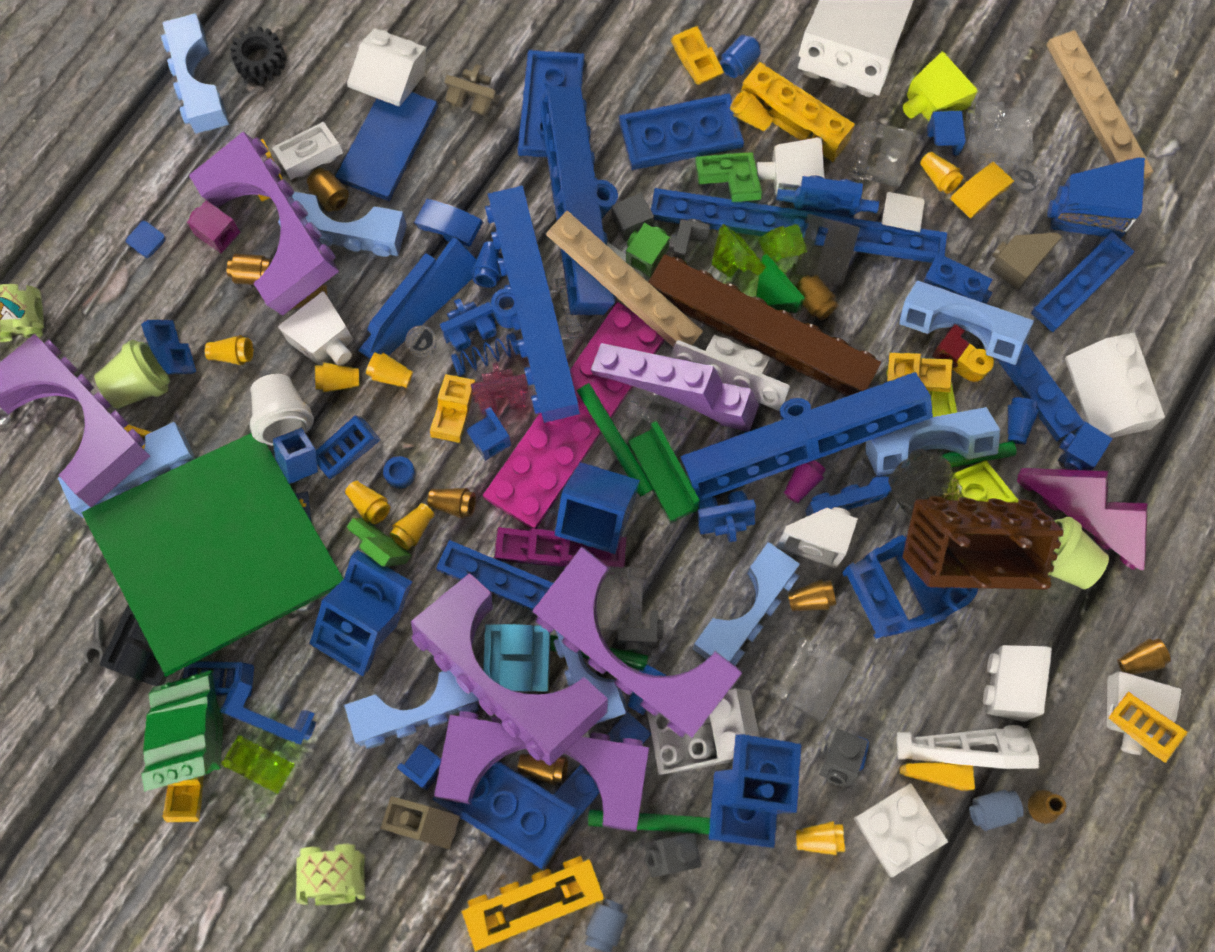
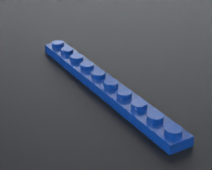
M659 188L654 189L651 206L654 220L680 224L681 219H697L704 224H709L710 229L929 263H933L937 253L945 256L946 232L920 229V232L883 225L881 222L744 201L732 202L731 199Z

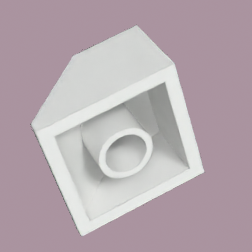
M374 28L360 44L347 81V87L400 106L425 76L426 47L416 44L411 40H405L389 34L384 30Z
M825 508L786 526L778 541L777 548L836 569L847 553L858 518L852 517L849 511L842 508Z
M1003 645L996 649L994 653H991L987 664V671L991 673L990 685H986L983 694V703L987 705L986 714L1023 722L1044 714L1052 648Z

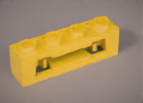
M761 62L757 64L743 81L741 91L752 92L756 98L760 97L764 100L765 107H769L770 104L772 109H765L773 117L772 122L800 141L812 139L809 137L811 132H813V138L821 137L823 139V156L834 162L850 142L855 123Z
M578 856L562 863L564 866L562 871L552 874L549 868L531 875L532 883L520 887L519 882L516 881L499 888L501 895L488 900L487 894L467 901L469 908L461 912L474 950H480L603 900L604 896L590 859L583 862L582 856ZM571 876L576 878V881L561 886L564 896L568 898L583 892L585 897L566 905L563 904V901L530 913L509 922L511 927L491 935L490 929L506 923L503 911L487 916V910L502 904L504 907H508L557 887L556 882Z

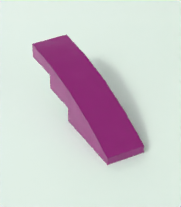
M498 527L496 530L493 558L499 561L567 567L582 547L609 568L624 569L626 537L621 538L616 554L555 536V531L535 528L526 531Z

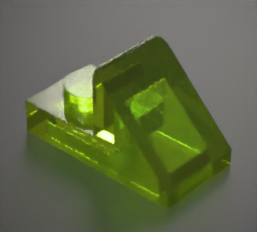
M723 223L719 228L712 258L713 267L727 277H732L738 269H741L743 272L749 269L759 276L766 268L764 263L743 237Z
M798 224L786 228L784 226L774 228L758 239L763 256L768 254L775 264L804 254L807 251Z
M239 734L221 763L222 766L276 794L280 792L295 766L292 762Z

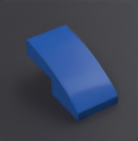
M427 198L414 223L421 230L443 235L448 242L455 237L463 245L470 247L483 221L461 209Z
M147 320L141 324L154 357L168 375L194 374L197 372L189 344L179 342L173 320Z

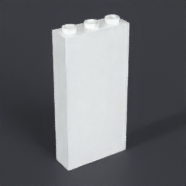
M819 0L805 31L798 56L882 84L914 0Z

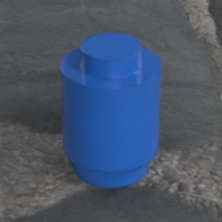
M740 35L722 54V60L719 63L724 73L731 78L743 75L761 55L760 45L754 37Z

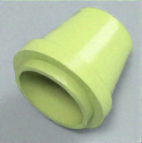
M134 339L123 344L122 350L94 375L99 391L116 409L151 396L159 397L168 391V384L170 382L169 375L157 362L150 347L146 343L138 342Z
M1072 517L1055 520L1054 522L1064 530L1063 537L1058 536L1057 540L1061 542L1060 548H1055L1054 550L1058 555L1056 560L1051 561L1054 565L1053 572H1048V575L1081 589H1087L1094 585L1102 576L1108 565L1109 556L1082 530V525Z

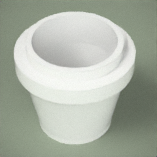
M270 374L259 378L252 384L250 388L252 417L249 425L252 436L257 441L273 445V438L301 427L305 433L310 430L314 423L311 408L302 401L288 376Z

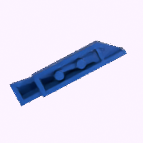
M453 237L437 260L427 253L424 254L370 321L367 330L371 335L360 347V353L371 359L374 352L378 354L384 352L389 356L473 279L471 271L476 259L458 239Z

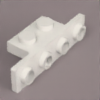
M716 335L711 339L706 351L679 340L674 345L671 358L714 366L722 383L752 389L758 403L780 411L790 386L763 374L770 359L769 356Z

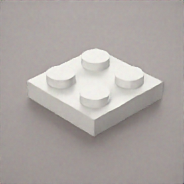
M324 122L272 147L290 180L295 177L306 176L310 173L311 169L321 164H329L337 156L343 154L338 141Z
M911 783L854 817L855 822L890 877H894L948 843Z

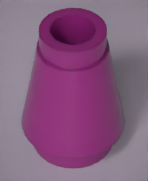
M815 460L796 466L783 494L798 504L801 499L824 479L822 475L826 469Z

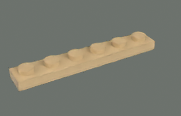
M1073 30L1049 39L1046 46L1111 164L1138 157L1145 158L1144 179L1150 177L1154 172L1076 31Z
M566 211L546 233L553 242L655 330L673 348L678 340L693 345L702 334L703 330L569 211Z

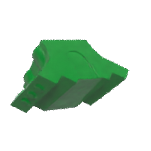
M212 670L153 687L148 694L151 709L146 714L143 747L145 768L141 776L144 792L211 773L213 770L221 769L224 716L219 712L220 708L216 700Z

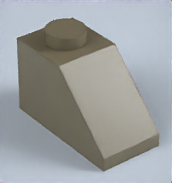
M1059 233L1015 235L1008 244L1003 241L992 254L996 259L990 269L1019 290L1054 249L1062 236Z
M391 796L380 829L450 849L460 816Z

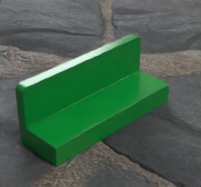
M652 422L650 430L628 440V446L653 488L652 491L671 524L697 511L700 500L658 422Z

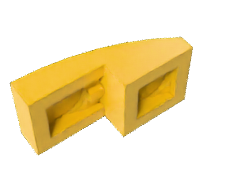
M698 26L672 36L671 43L697 85L724 73L712 47H707Z
M993 161L960 187L951 196L950 200L969 218H972L987 208L994 198L1009 189L1014 180Z
M889 353L887 382L916 372L928 391L951 393L953 362L952 359L921 358V354Z
M445 374L437 398L438 407L430 428V437L457 443L461 442L471 405L475 380Z
M204 775L167 785L162 817L165 822H199Z

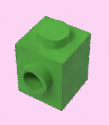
M644 223L639 232L635 230L631 234L627 242L626 263L651 277L664 254H667L669 251L670 236L660 227H651Z

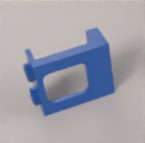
M241 681L233 682L219 712L301 745L303 739L307 741L310 739L316 726V721L312 720L315 715L314 712L301 710L294 728L288 727L243 708L252 686Z

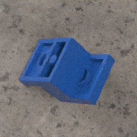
M357 550L350 557L344 579L322 599L309 644L359 675L364 676L370 670L377 647L397 627L412 581L386 566H381L371 557Z
M744 734L735 735L733 769L714 771L709 840L775 848L777 814L797 813L801 744Z

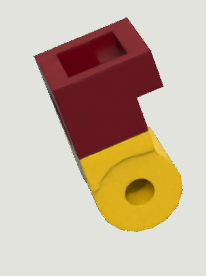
M954 324L934 351L932 357L935 359H952L953 371L971 382L981 381L992 370L994 359L986 355L984 349H976V347L961 338L965 330Z

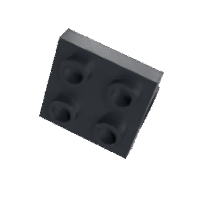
M127 605L99 665L154 687L163 685L167 677L163 673L130 606Z

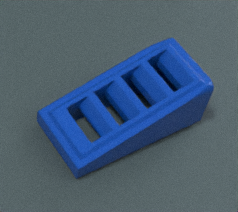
M355 415L316 450L317 465L328 479H332L373 448L381 439L362 417ZM358 429L365 436L362 441L355 433ZM349 437L355 444L353 449L346 443V438ZM337 445H339L340 448L346 454L343 458L334 448ZM329 453L337 463L332 466L324 456L325 454Z
M196 661L184 667L183 678L197 674L198 669H202L201 673L214 670L213 679L216 696H227L234 681H241L253 686L254 665L244 662ZM224 670H227L226 685H225V688H222V687H223V679H224ZM251 688V691H250L248 697H250L251 694H252V688Z

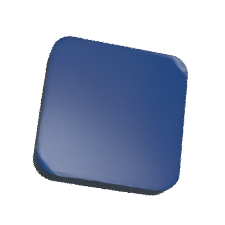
M142 221L126 238V243L143 257L149 258L165 242L166 238L163 233L147 221Z

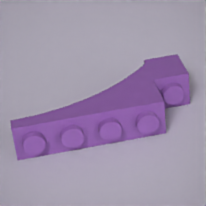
M601 343L591 367V371L595 376L615 380L658 394L687 406L725 427L749 432L759 406L752 389L722 383L714 366Z

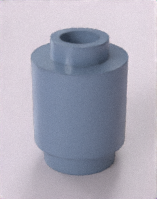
M1005 789L974 798L973 806L969 808L973 823L976 826H981L984 831L1014 823L1024 813L1018 794L1014 790L1008 792Z
M606 898L603 905L595 904L585 933L588 936L586 945L603 952H612L613 946L617 947L628 914L622 912L624 905Z

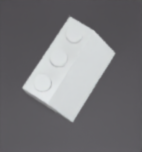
M894 52L882 84L802 57L798 69L804 70L803 74L810 78L819 79L822 76L831 79L830 83L834 86L846 88L848 85L857 88V93L873 97L875 94L879 96L896 52Z
M1135 332L1103 339L1065 357L1086 422L1106 435L1114 438L1150 430L1165 418Z

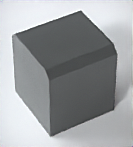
M642 193L617 202L612 206V219L624 241H628L635 230L639 232L644 223L651 227L654 225V215Z

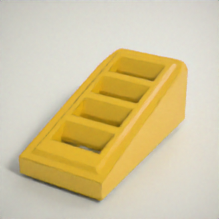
M1129 691L1108 717L1109 720L1164 763L1168 761L1188 733ZM1132 705L1137 710L1129 721H1126L1122 717ZM1142 715H1145L1148 719L1139 730L1134 725ZM1155 723L1160 728L1151 738L1147 735V732ZM1167 733L1171 738L1163 746L1158 742Z
M907 763L899 767L900 774L906 777L961 791L975 789L972 765Z

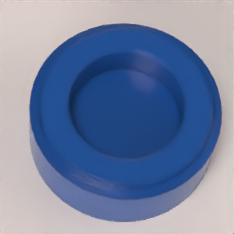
M402 456L389 459L383 469L384 478L387 483L396 489L410 486L416 476L412 462Z

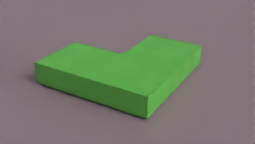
M753 152L695 157L699 184L728 182L732 202L761 200L762 191Z
M353 518L347 526L350 532L363 541L359 546L360 549L381 566L403 565L412 556L373 524L365 522L363 518Z

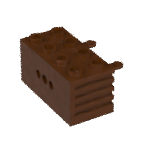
M931 496L929 499H915L902 558L928 587L1048 590L1052 585L1048 572H1053L1054 565L1051 561L1057 559L1058 554L1054 550L1055 548H1060L1061 542L1057 539L1058 536L1063 537L1064 530L1053 521L1051 516L1042 512L1036 503L1029 500H1018L1017 503L992 498L985 502L961 497L959 500H946L942 497Z

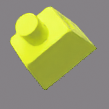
M941 52L911 81L907 92L909 101L903 104V111L910 119L922 113L929 121L933 112L962 111L969 108L978 90L944 52Z

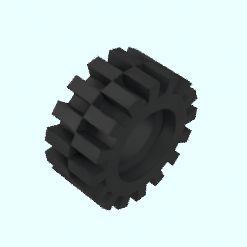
M257 26V31H254L252 27L247 28L249 31L247 34L243 30L240 31V39L234 37L232 40L234 45H230V55L242 78L245 80L248 78L251 83H255L257 78L259 84L264 83V78L267 77L269 82L274 80L273 74L278 77L281 74L279 68H285L284 61H286V55L277 34H272V31L268 28L264 32L261 26ZM265 49L269 51L268 55L259 61L248 59V56L255 50Z

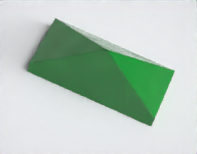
M768 254L762 256L756 297L763 299L768 306L778 311L785 310L797 313L801 310L805 297Z

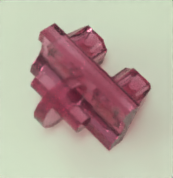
M498 362L492 363L493 372L482 374L483 382L471 384L474 402L478 403L482 415H486L485 410L489 407L492 408L494 413L497 412L496 399L508 397L510 409L526 407V393H529L526 375L513 376L512 369L500 371Z

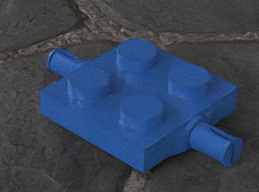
M818 175L803 176L800 187L796 191L778 188L776 201L793 202L794 209L848 218H854V215L859 211L877 214L879 208V201L862 199V183H855L849 179L839 181L824 179Z

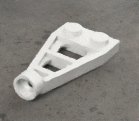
M1008 725L1003 729H987L913 737L911 732H897L898 759L1003 769L1039 768V755L1029 729L1021 726ZM995 744L998 752L970 750V746Z

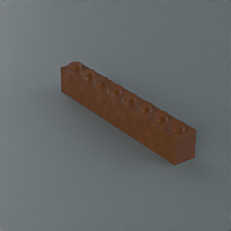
M664 254L648 281L683 314L846 396L867 390L881 364L870 352L858 351L850 347L845 340L839 337L832 338L822 333L817 326L810 323L804 324L794 319L791 313L785 310L778 311L768 306L763 299L756 296L750 297L742 293L735 285L730 283L724 284L714 279L709 272L705 270L698 271L688 266L679 257H670Z

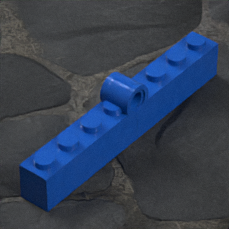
M548 85L539 100L556 220L566 211H569L607 245V234L603 231L602 219L617 202L618 192L612 183L595 178L593 168L595 156L590 149L591 130L590 126L586 123L587 104L582 97L581 87ZM561 249L570 315H604L615 303L616 296Z
M523 185L488 193L490 205L485 206L489 224L495 223L497 230L491 232L495 250L501 249L503 258L498 259L501 276L508 275L510 283L509 285H504L503 289L498 290L491 299L495 320L501 327L514 328L515 331L521 329L523 339L517 341L521 358L528 357L530 367H526L524 370L528 386L535 385L537 395L531 396L535 414L542 413L544 423L579 415L578 401Z
M914 372L811 409V405L807 400L793 398L784 402L780 407V421L680 457L685 474L701 501L933 418L931 395L917 373Z

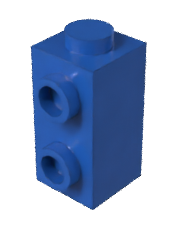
M937 253L923 280L926 284L985 304L988 303L993 293L988 290L993 280L992 278Z

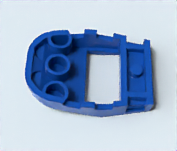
M903 535L893 538L887 544L869 552L859 562L849 564L842 572L844 577H848L875 631L873 635L875 639L917 631L942 621L950 614L968 605L976 597L979 588L928 587L902 558L907 539ZM895 557L924 611V614L908 620L880 563Z

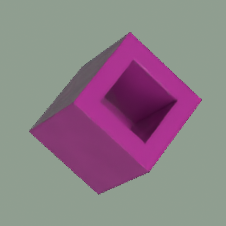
M207 200L200 207L195 208L190 218L186 221L195 236L221 254L240 234L234 220Z

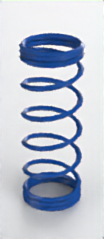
M513 332L507 334L506 340L508 351L499 338L495 339L497 356L495 355L491 346L487 342H484L483 346L486 362L482 357L481 353L479 352V350L475 346H473L472 348L474 365L472 364L468 355L464 351H461L462 365L457 354H451V358L458 376L460 377L466 374L463 361V354L466 356L472 368L475 371L477 370L474 349L479 354L485 366L488 367L486 345L489 347L496 361L500 362L497 340L500 342L509 358H511L509 339L511 341V345L513 347L515 355H520V350L515 334Z

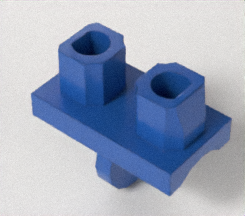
M460 298L454 300L456 309L447 313L449 320L439 324L446 343L450 342L457 352L463 351L472 345L467 335L468 333L478 330L482 340H487L497 334L494 323L495 317L490 302L477 307L474 301L463 305Z
M741 490L729 494L728 504L718 506L715 497L701 500L700 509H698L700 535L713 532L715 536L726 534L729 542H735L736 532L747 530L746 526L755 525L756 505L754 499L748 500L745 492Z

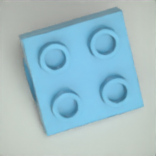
M485 624L483 671L494 682L512 691L548 692L551 633L541 626Z

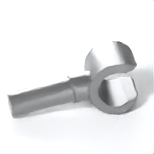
M100 618L94 621L92 645L84 651V659L88 663L93 662V653L96 649L100 653L99 661L101 662L107 649L102 645L103 619Z

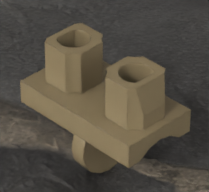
M476 64L473 71L463 70L462 77L470 79V82L447 74L444 83L448 86L446 102L449 105L463 108L466 95L475 97L471 110L487 117L493 103L499 104L501 96L496 94V90L481 86V83L489 86L492 77L484 75V66Z

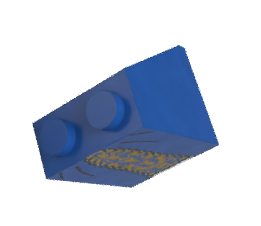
M1138 157L1070 175L1064 186L1059 187L1055 200H1051L1049 203L1047 217L1051 218L1050 229L1108 237L1113 232L1121 239L1142 213L1145 158Z

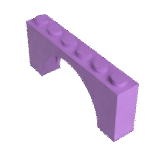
M242 132L193 171L189 177L200 195L217 208L234 198L244 195H263L273 200L280 217V241L271 264L261 277L254 282V285L266 305L284 315L338 273L339 270L333 262L336 258L334 253L326 244L322 245L319 240L322 237L320 231L312 222L308 223L305 218L308 212L299 201L293 199L294 190L287 181L281 180L278 174L281 173L280 168L271 158H267L265 155L268 152L266 146L259 138L252 139L245 132Z
M34 334L0 362V408L9 415L15 409L30 401L49 396L68 397L80 402L85 418L83 438L75 456L59 476L75 495L88 506L93 507L150 457L142 448L146 442L133 428L127 432L125 427L129 423L116 410L112 413L107 410L112 405L99 392L95 395L90 392L95 387L82 374L78 377L74 375L78 369L66 357H63L61 360L58 358L62 352L49 339L43 342Z
M581 547L532 612L538 616L535 621L551 633L555 629L564 636L561 642L573 652L578 653L581 650L590 657L588 663L598 672L604 674L607 670L617 678L614 684L628 695L634 692L641 697L643 701L640 704L654 716H657L660 712L670 720L667 726L682 738L687 734L692 738L740 677L742 671L717 651H714L707 660L696 668L671 676L645 674L623 663L606 644L597 619L599 591L605 576L611 568L588 550Z
M469 573L411 620L412 640L422 651L427 649L434 656V661L444 672L450 671L456 677L458 685L467 694L472 692L479 699V704L487 714L491 716L495 714L503 721L502 726L513 738L518 736L525 742L526 749L533 758L538 761L542 759L551 766L607 714L608 698L585 677L563 690L538 695L509 690L488 677L477 663L472 651V645L478 626L493 609L492 593Z
M460 711L459 716L450 715L434 796L442 800L471 804L475 789L488 769L506 755L526 749V743L518 736L516 738L510 736L502 726L503 721L498 717L493 716L491 721L478 720L479 714ZM590 733V738L581 737L565 754L578 761L595 781L603 804V827L636 832L649 748L642 747L643 741L623 738V743L609 741V735Z

